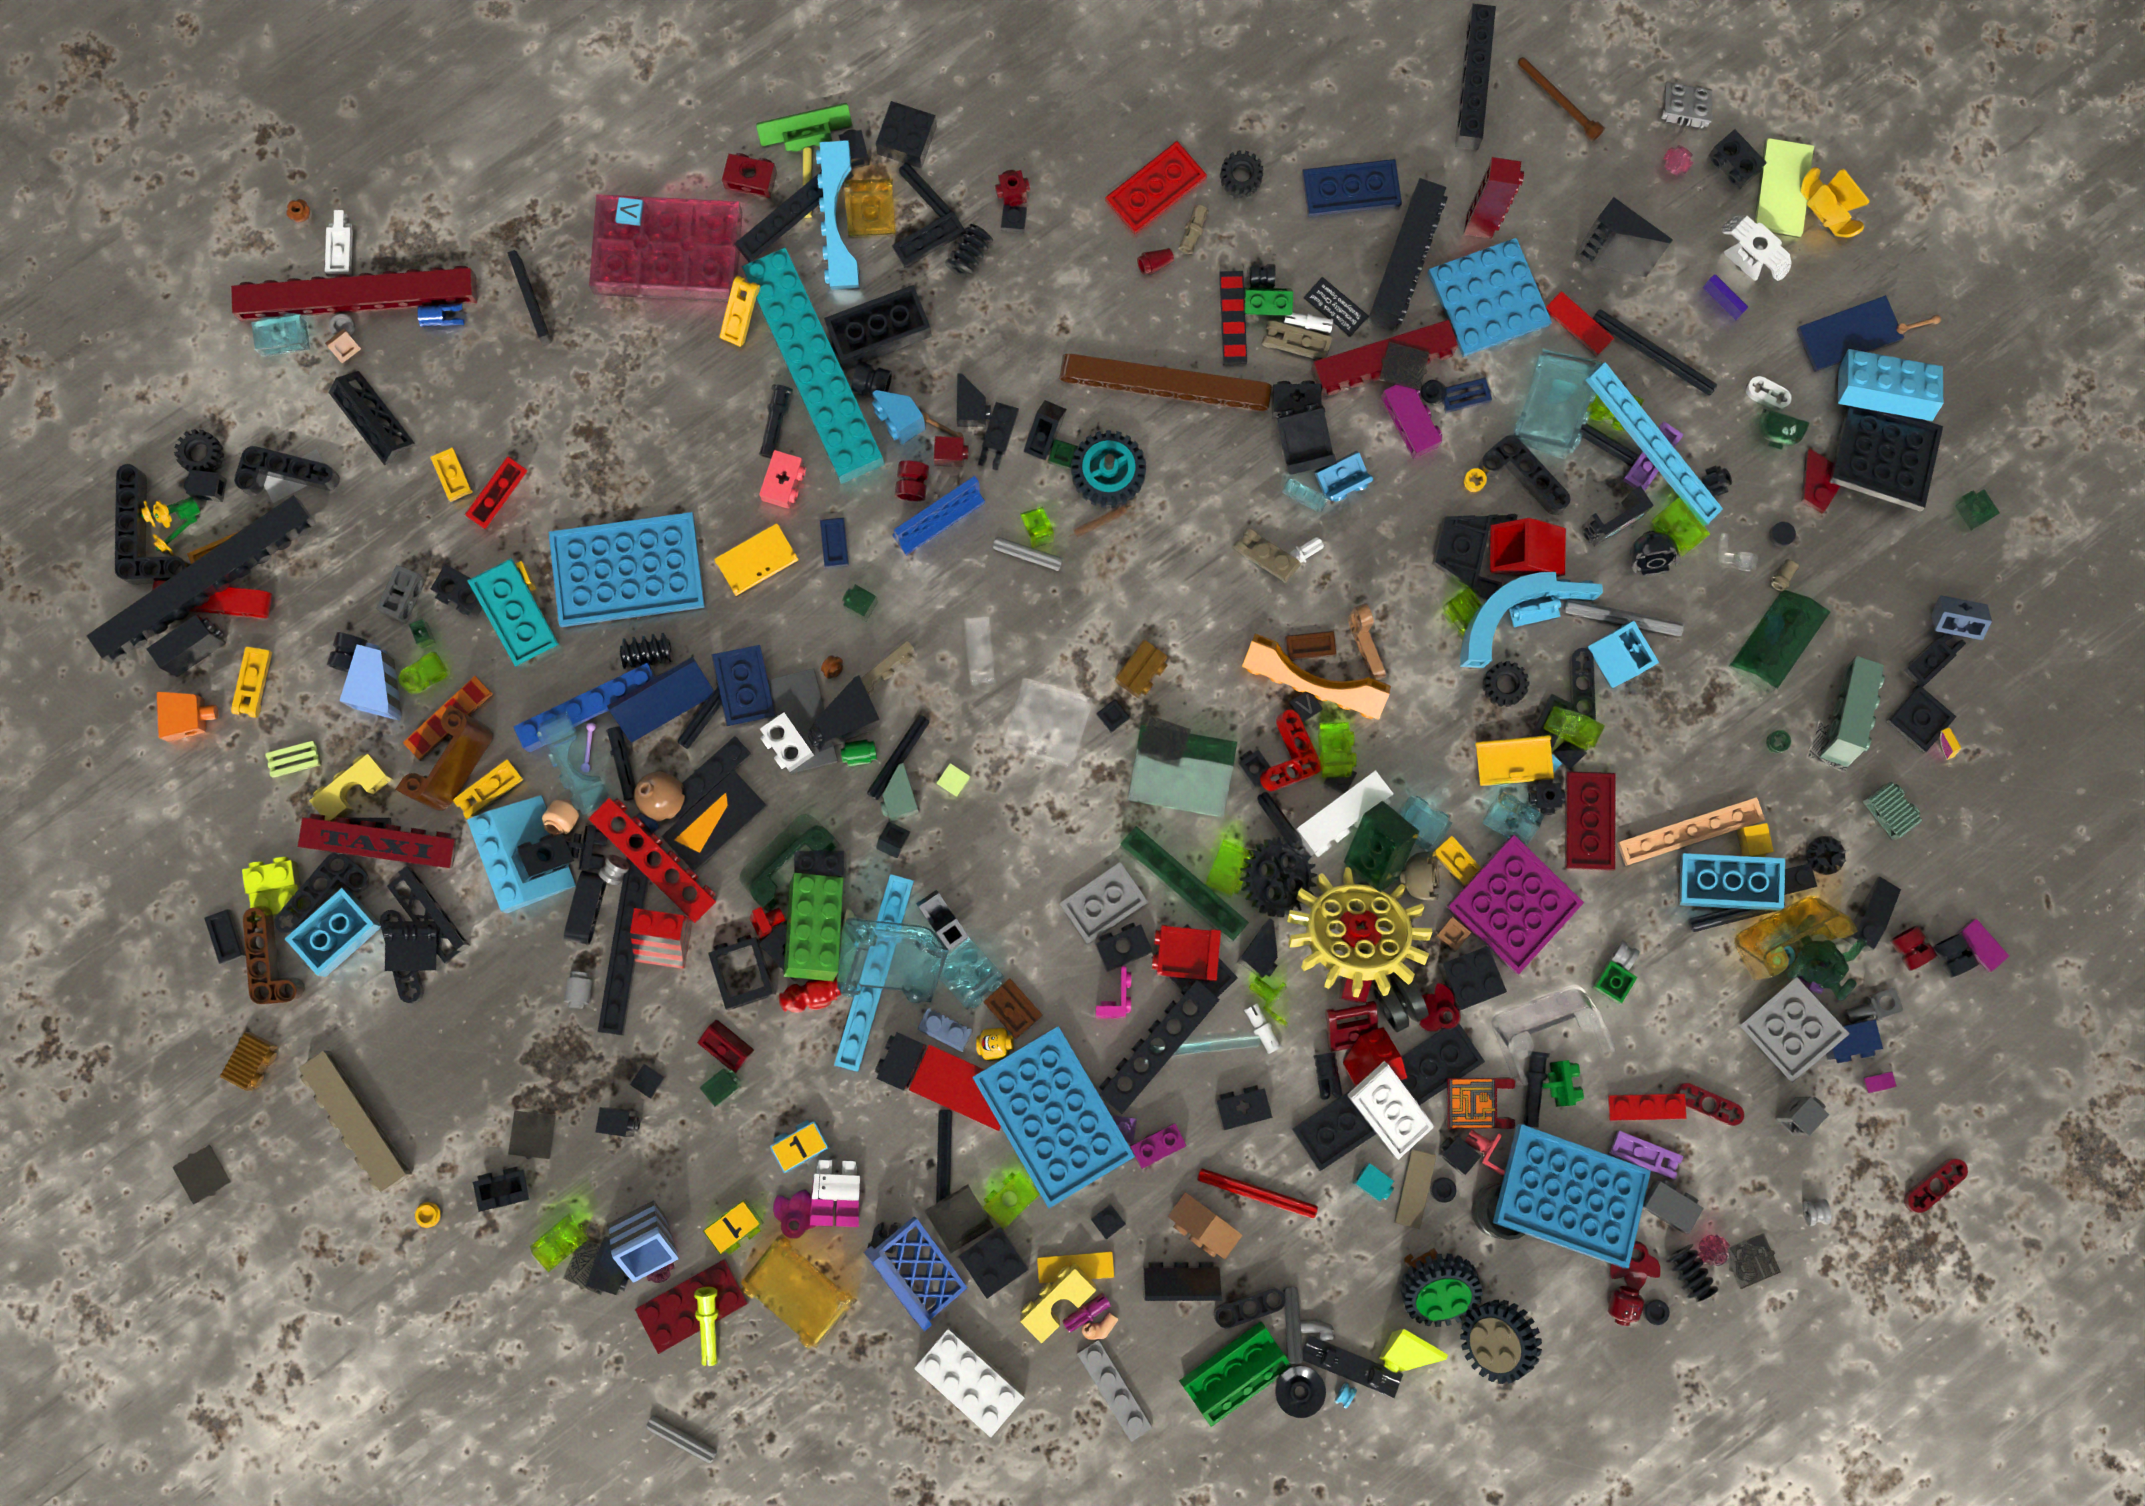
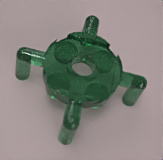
M1809 917L1797 932V936L1804 946L1799 951L1797 959L1787 970L1786 975L1788 978L1802 976L1809 983L1815 982L1820 984L1819 987L1831 988L1838 1000H1845L1857 985L1856 981L1851 978L1843 986L1840 985V982L1849 971L1847 962L1855 960L1867 943L1864 939L1860 938L1848 952L1841 953L1830 940L1812 941L1809 933L1817 924V920L1814 917ZM1817 961L1823 962L1826 965V968L1819 966L1817 964Z

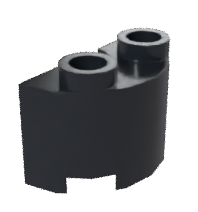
M518 1166L504 1169L503 1175L493 1177V1173L477 1176L478 1181L473 1182L478 1212L529 1200L524 1171H518Z

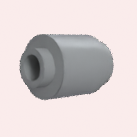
M570 972V977L567 978L564 1002L569 1003L568 1007L583 1009L584 1005L589 1004L592 986L591 974Z

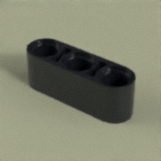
M581 871L564 930V940L590 945L607 882L599 874Z
M1275 1287L1262 1289L1218 1305L1214 1310V1319L1220 1327L1225 1329L1241 1325L1280 1311L1285 1306V1295ZM1273 1292L1278 1293L1280 1297L1279 1303L1275 1306H1269L1267 1296ZM1247 1301H1254L1256 1304V1310L1252 1314H1245L1243 1312V1305ZM1224 1309H1229L1232 1312V1319L1227 1323L1219 1320V1314Z

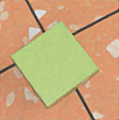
M950 763L938 780L937 785L958 797L971 777Z

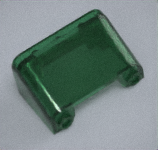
M809 814L798 816L747 864L740 873V882L743 887L767 912L772 911L778 905L775 901V893L778 886L770 878L794 856V851H799L805 845L812 851L823 849L834 851L840 846L836 838Z

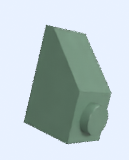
M904 763L899 764L882 795L884 802L880 803L884 817L889 815L891 821L919 813Z

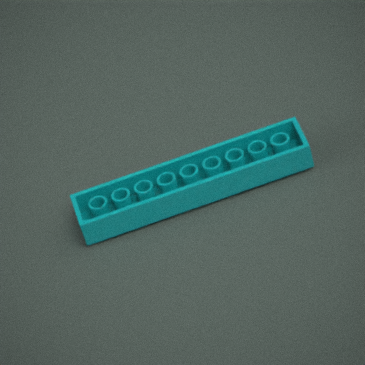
M786 247L743 265L742 268L748 283L755 282L760 285V291L756 297L757 303L840 483L843 484L884 466L880 450Z

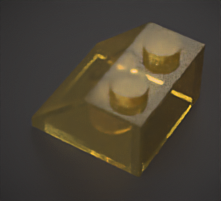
M893 179L846 180L845 202L848 236L896 234Z

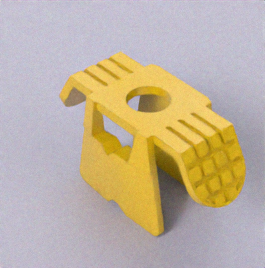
M1813 167L1804 177L1801 186V193L1808 201V207L1821 220L1822 225L1825 228L1829 227L1835 236L1852 237L1859 234L1864 229V224L1862 221L1852 220L1848 211L1867 205L1870 202L1845 169H1841L1830 183L1826 185L1820 180L1821 169Z

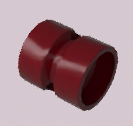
M900 461L897 471V477L900 480L896 482L895 497L912 502L924 501L927 490L924 482L928 480L929 466L917 461Z
M1919 925L1903 931L1890 940L1896 952L1903 954L1901 959L1909 971L1923 966L1937 956L1931 944L1924 942L1926 936Z

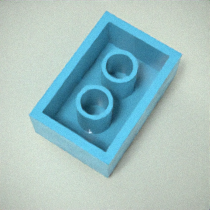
M341 888L290 933L285 940L316 975L327 977L374 935L381 926L350 890Z

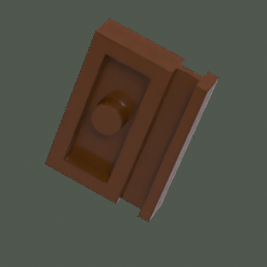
M1011 978L983 1001L1015 1039L1043 1016Z

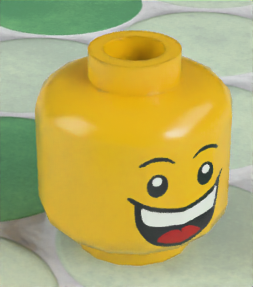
M1003 1027L984 1029L976 1038L977 1053L982 1055L986 1061L1002 1060L1009 1056L1010 1050H1014L1013 1036L1008 1035L1007 1030Z

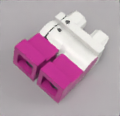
M832 1160L818 1161L816 1174H813L809 1225L833 1226L834 1201H836L834 1225L859 1227L860 1176L857 1175L856 1161H842L841 1175L832 1174Z

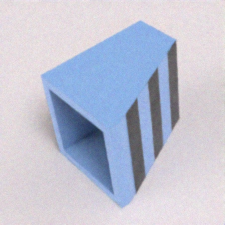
M366 643L365 646L357 644L339 701L359 711L400 721L402 716L394 659L388 656L387 651L382 650L378 645Z
M654 1200L608 1223L612 1257L633 1283L679 1259L665 1215Z

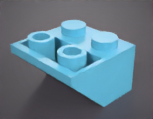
M1635 621L1627 622L1587 646L1611 688L1628 681L1659 663Z

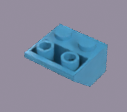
M879 390L872 393L874 412L881 422L883 420L886 421L887 431L894 441L898 439L903 445L926 430L924 417L910 396Z

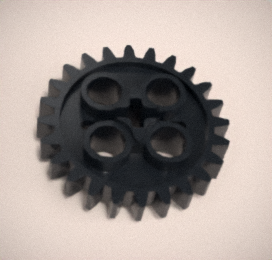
M1273 837L1272 841L1271 839H1264V845L1262 843L1255 844L1257 851H1248L1252 858L1243 859L1248 865L1247 868H1240L1242 872L1246 873L1245 877L1240 878V881L1246 882V886L1241 888V890L1249 891L1245 899L1254 900L1251 907H1260L1259 913L1265 914L1267 912L1270 917H1275V915L1277 917H1284L1285 914L1289 915V911L1293 909L1301 911V902L1297 900L1299 890L1302 888L1314 895L1309 889L1310 887L1317 886V884L1311 881V878L1317 876L1316 873H1311V869L1316 865L1308 863L1312 856L1303 855L1305 847L1291 849L1285 839L1282 838L1281 840L1280 837ZM1285 856H1287L1288 858L1287 867H1284L1283 865V859ZM1263 864L1267 866L1265 875L1262 874L1261 870ZM1292 880L1295 881V889L1293 891L1290 888ZM1271 887L1274 890L1272 898L1269 897V889Z

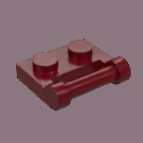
M1375 1001L1366 1002V1005L1334 1010L1333 1008L1325 1010L1328 1047L1331 1052L1353 1048L1361 1035L1378 1029ZM1368 1015L1367 1019L1337 1024V1020Z

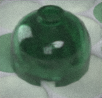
M1763 409L1759 430L1762 437L1770 441L1768 446L1782 450L1784 445L1793 446L1798 444L1807 432L1810 422Z

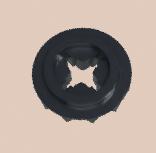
M1821 836L1814 839L1808 845L1806 851L1807 862L1811 863L1812 869L1822 875H1831L1841 870L1846 862V850L1841 845V841H1837L1832 836ZM1824 848H1826L1827 852H1835V855L1829 858L1830 862L1826 858H1818V856L1825 852Z

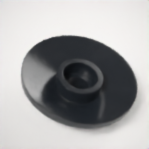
M1294 1366L1284 1371L1279 1377L1275 1387V1396L1278 1405L1286 1414L1295 1418H1307L1316 1414L1323 1406L1326 1398V1387L1323 1379L1315 1370L1306 1366ZM1298 1386L1304 1388V1393L1300 1396L1295 1394V1389Z

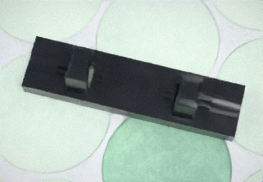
M1311 1335L1307 1336L1302 1349L1303 1361L1395 1398L1403 1377L1402 1373L1392 1372L1379 1363ZM1373 1369V1376L1371 1380H1368L1371 1370Z

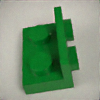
M1244 287L1245 314L1292 315L1293 290L1291 288Z

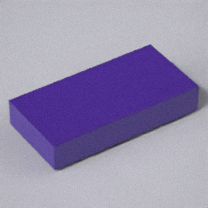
M1714 274L1703 286V289L1735 320L1748 309V306L1717 275Z

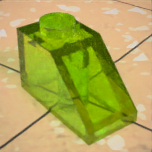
M1556 706L1553 707L1544 725V729L1586 751L1596 746L1605 725L1584 714Z

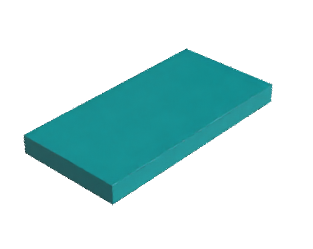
M512 558L467 580L515 667L559 645Z

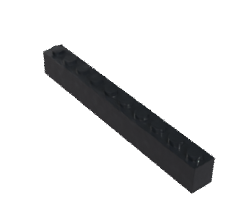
M294 495L96 628L86 635L103 660L111 664L123 660L128 652L134 648L137 649L144 646L148 641L147 639L167 630L169 624L175 620L185 618L191 609L207 603L210 596L216 592L226 590L232 581L245 577L250 573V569L257 564L267 562L272 554L278 550L288 548L292 543L291 541L299 536L308 534L312 527L316 525V522L302 502Z

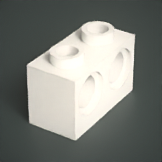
M782 713L760 728L764 734L760 739L767 749L773 747L777 753L774 759L781 769L786 767L791 772L814 756L785 713ZM777 728L784 729V736L781 739L772 738V733ZM790 748L798 749V755L794 759L786 758V752Z

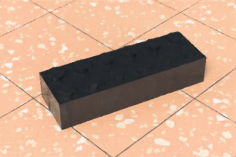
M1419 178L1368 317V323L1393 332L1397 324H1402L1416 288L1418 277L1425 263L1424 260L1430 249L1432 238L1439 224L1441 213L1448 199L1447 196H1444L1447 187Z

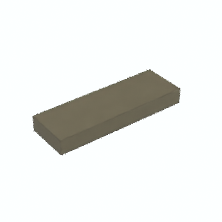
M1411 1149L1394 1223L1420 1229L1437 1155Z

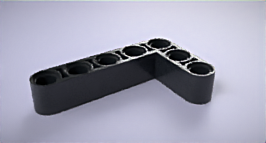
M124 464L118 468L116 473L115 574L133 585L153 584V581H167L176 575L175 569L179 565H182L183 570L191 564L177 556L146 557V521L141 517V508L145 507L144 501H147V478L142 471L132 464ZM135 473L134 479L128 482L129 476ZM135 496L134 502L128 505V500ZM134 520V525L128 529V523ZM134 543L132 551L127 552L128 546ZM158 566V571L151 575L152 568ZM133 567V573L127 576L128 569Z

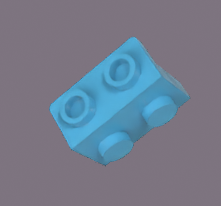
M1358 451L1336 460L1337 464L1314 471L1324 497L1335 502L1346 498L1347 493L1353 490L1360 491L1368 487V483L1374 480L1372 475L1367 473Z

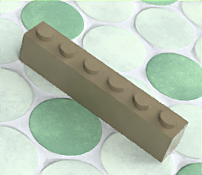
M323 1050L298 1068L302 1073L300 1075L302 1082L308 1088H312L316 1094L314 1095V1100L321 1108L324 1107L329 1114L327 1116L328 1121L335 1129L338 1128L343 1135L341 1137L343 1144L348 1149L353 1150L357 1156L355 1157L357 1165L362 1170L365 1169L370 1176L368 1181L376 1191L388 1192L412 1175V1172L331 1051Z

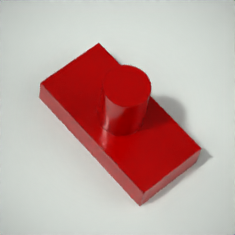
M759 907L752 911L750 921L761 941L771 933V927L784 922L785 917L780 908L764 913L762 907Z

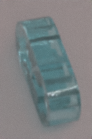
M1291 479L1287 480L1282 489L1286 496L1317 512H1322L1328 502L1320 493Z

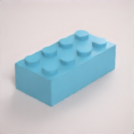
M1848 349L1838 367V404L1933 421L1944 403L1943 366Z
M1686 853L1681 855L1679 905L1778 911L1784 908L1785 858Z

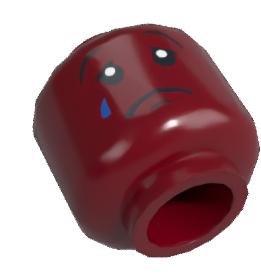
M1620 1286L1619 1289L1611 1293L1608 1313L1615 1318V1323L1630 1326V1323L1640 1320L1644 1299L1639 1295L1640 1292L1637 1289Z

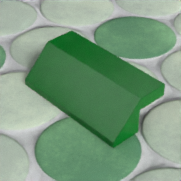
M1261 1321L1180 1379L1179 1382L1212 1427L1276 1381L1284 1371L1293 1366L1289 1363L1287 1357Z

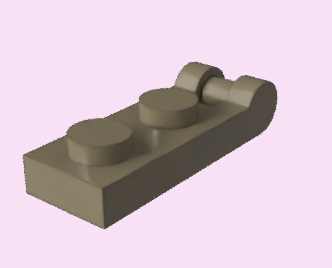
M1268 321L1266 327L1268 332L1263 337V346L1316 360L1327 358L1333 337L1276 321ZM1277 333L1284 334L1283 340L1276 338Z
M1247 528L1243 532V538L1240 541L1237 540L1233 545V548L1238 553L1285 583L1301 565L1298 559L1264 539L1251 528ZM1251 542H1253L1254 544H1256V545L1252 548V550H1251L1250 548H1248V545H1249Z
M906 641L861 678L868 695L872 694L874 685L880 680H888L895 673L894 669L900 664L905 666L914 658L915 650L909 641Z

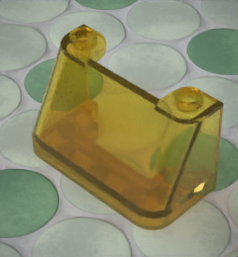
M1809 896L1739 932L1735 937L1734 944L1753 980L1756 981L1772 978L1783 972L1787 968L1789 961L1783 948L1809 934L1811 936L1819 934L1824 935L1828 941H1832L1835 938H1846L1858 932L1848 915L1817 896Z
M781 1234L772 1242L743 1278L741 1290L751 1299L756 1297L800 1336L799 1342L807 1349L811 1347L817 1349L858 1300L849 1292L847 1294L844 1291L840 1292L841 1287L839 1285L836 1286L803 1257L798 1249L792 1250V1242Z

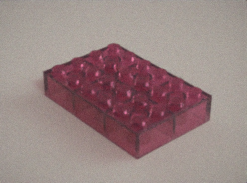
M596 194L589 287L593 294L599 296L728 302L733 281L738 276L740 251L734 245L741 238L743 211L739 201ZM619 197L643 200L641 226L616 222Z

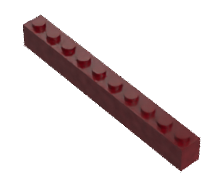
M455 266L454 269L446 270L435 267L431 268L430 271L410 269L406 273L385 271L379 275L361 273L359 276L353 277L348 275H336L335 278L316 276L312 277L311 280L290 278L287 282L266 280L260 284L241 282L240 285L231 286L232 313L240 321L418 308L419 305L439 306V304L477 303L476 275L467 266Z

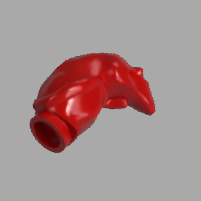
M836 977L833 981L810 979L803 986L792 984L783 993L779 994V1004L784 1012L789 1010L794 1013L803 1012L806 1006L812 1010L826 1008L833 1000H838L837 997L841 996L838 980Z

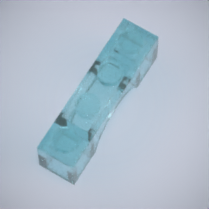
M567 711L540 723L538 728L540 731L537 732V736L543 746L547 744L551 752L548 754V757L553 767L558 766L562 773L559 776L560 781L565 789H570L573 795L570 797L574 808L576 810L580 809L583 815L598 809L610 798V795L600 776L584 775L572 766L568 751L571 744L577 738L578 733Z

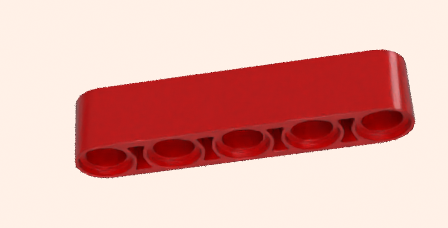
M153 581L152 591L166 581ZM228 587L226 590L216 592L210 596L209 601L204 605L196 606L190 610V612L269 618L272 593L262 590Z

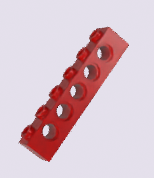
M608 798L588 819L696 923L717 902L714 899L716 896L714 891L707 885L702 887L698 884L696 880L699 877L689 867L684 870L678 864L681 859L671 850L667 853L661 847L663 842L654 833L649 836L643 830L646 825L636 815L631 818L625 812L627 807L618 798L615 800ZM616 817H622L626 821V826L622 831H616L612 826V822ZM634 834H639L644 839L642 847L638 849L633 848L630 844V838ZM653 851L660 853L662 857L660 864L657 866L649 864L647 859L648 855ZM675 869L678 871L679 880L676 883H670L666 880L665 874L667 870ZM692 886L697 890V896L694 900L684 898L683 890L685 887Z

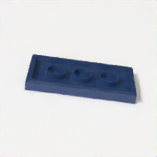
M1395 159L1302 170L1308 217L1400 207L1402 205Z
M1886 295L1797 328L1815 372L1841 363L1848 349L1869 353L1904 339L1903 334L1897 332L1899 324Z
M692 656L612 702L607 707L632 743L707 700L714 690Z

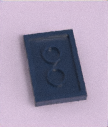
M760 645L711 654L726 726L775 716Z

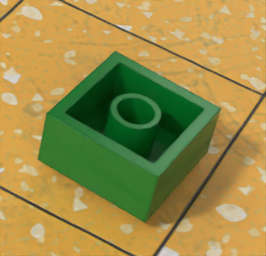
M1608 961L1592 988L1617 1004H1622L1638 977L1616 963Z

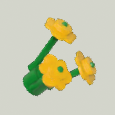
M192 497L185 500L182 499L167 506L158 500L153 506L154 510H150L145 500V507L141 508V517L146 522L151 521L153 527H156L153 515L166 528L170 527V522L172 521L169 514L176 512L180 520L186 519L164 541L157 535H152L155 540L153 544L156 550L163 554L168 552L173 556L174 553L167 545L189 525L197 522L195 516L200 514V509Z

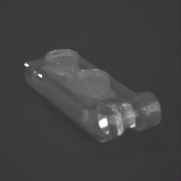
M989 617L964 619L971 686H976L982 682L995 684ZM986 667L987 672L977 673V668Z

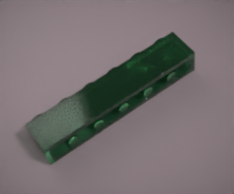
M1137 826L1121 842L1120 849L1215 930H1221V935L1230 943L1248 925L1249 922Z

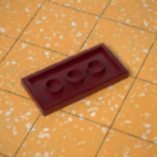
M1565 772V869L1614 871L1616 773Z

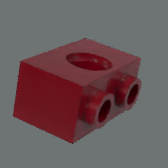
M728 153L722 177L724 188L771 199L777 175L775 163L766 158L752 159L743 153H736V155ZM748 171H755V172H756V173H755L753 176H751V177H746V176H745V174H746Z

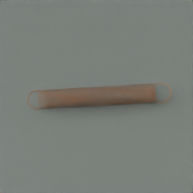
M1122 505L1113 512L1110 511L1102 517L1095 518L1088 524L1081 525L1074 530L1075 534L1077 533V535L1080 534L1079 536H1082L1089 529L1094 530L1100 527L1102 523H1109L1116 516L1125 515L1127 512L1124 509L1125 506Z

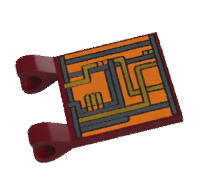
M1510 1077L1447 1078V1128L1514 1129L1515 1119L1510 1117L1497 1118V1088L1514 1089L1515 1079Z

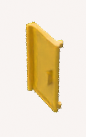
M776 523L714 560L737 596L799 559L781 531L780 526Z
M1551 736L1476 742L1480 786L1544 779L1553 780Z

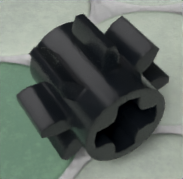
M1715 465L1705 469L1707 475L1703 476L1701 480L1710 493H1713L1714 496H1720L1729 492L1727 486L1732 484V478L1726 468L1721 469L1720 466L1717 467Z

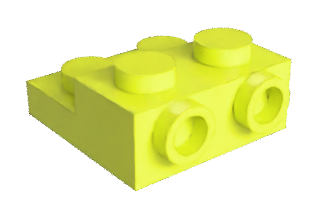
M288 857L274 858L273 864L264 865L263 861L252 862L248 864L249 868L242 869L245 894H249L250 908L266 906L270 908L273 916H276L300 889L297 862L288 860ZM301 898L298 901V908L304 910L303 899ZM255 915V919L261 918V916Z

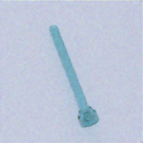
M1259 1037L1185 1044L1181 1045L1172 1056L1258 1047L1261 1044V1039ZM1150 1043V1048L1153 1052L1160 1053L1164 1050V1047H1158V1045ZM1143 1058L1144 1064H1148L1147 1059Z

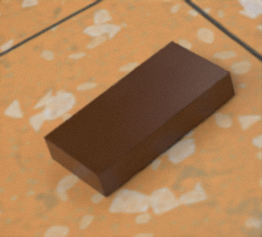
M1334 631L1285 636L1287 656L1291 661L1337 655Z

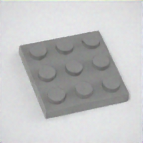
M1798 977L1792 980L1740 1025L1792 1083L1850 1034Z

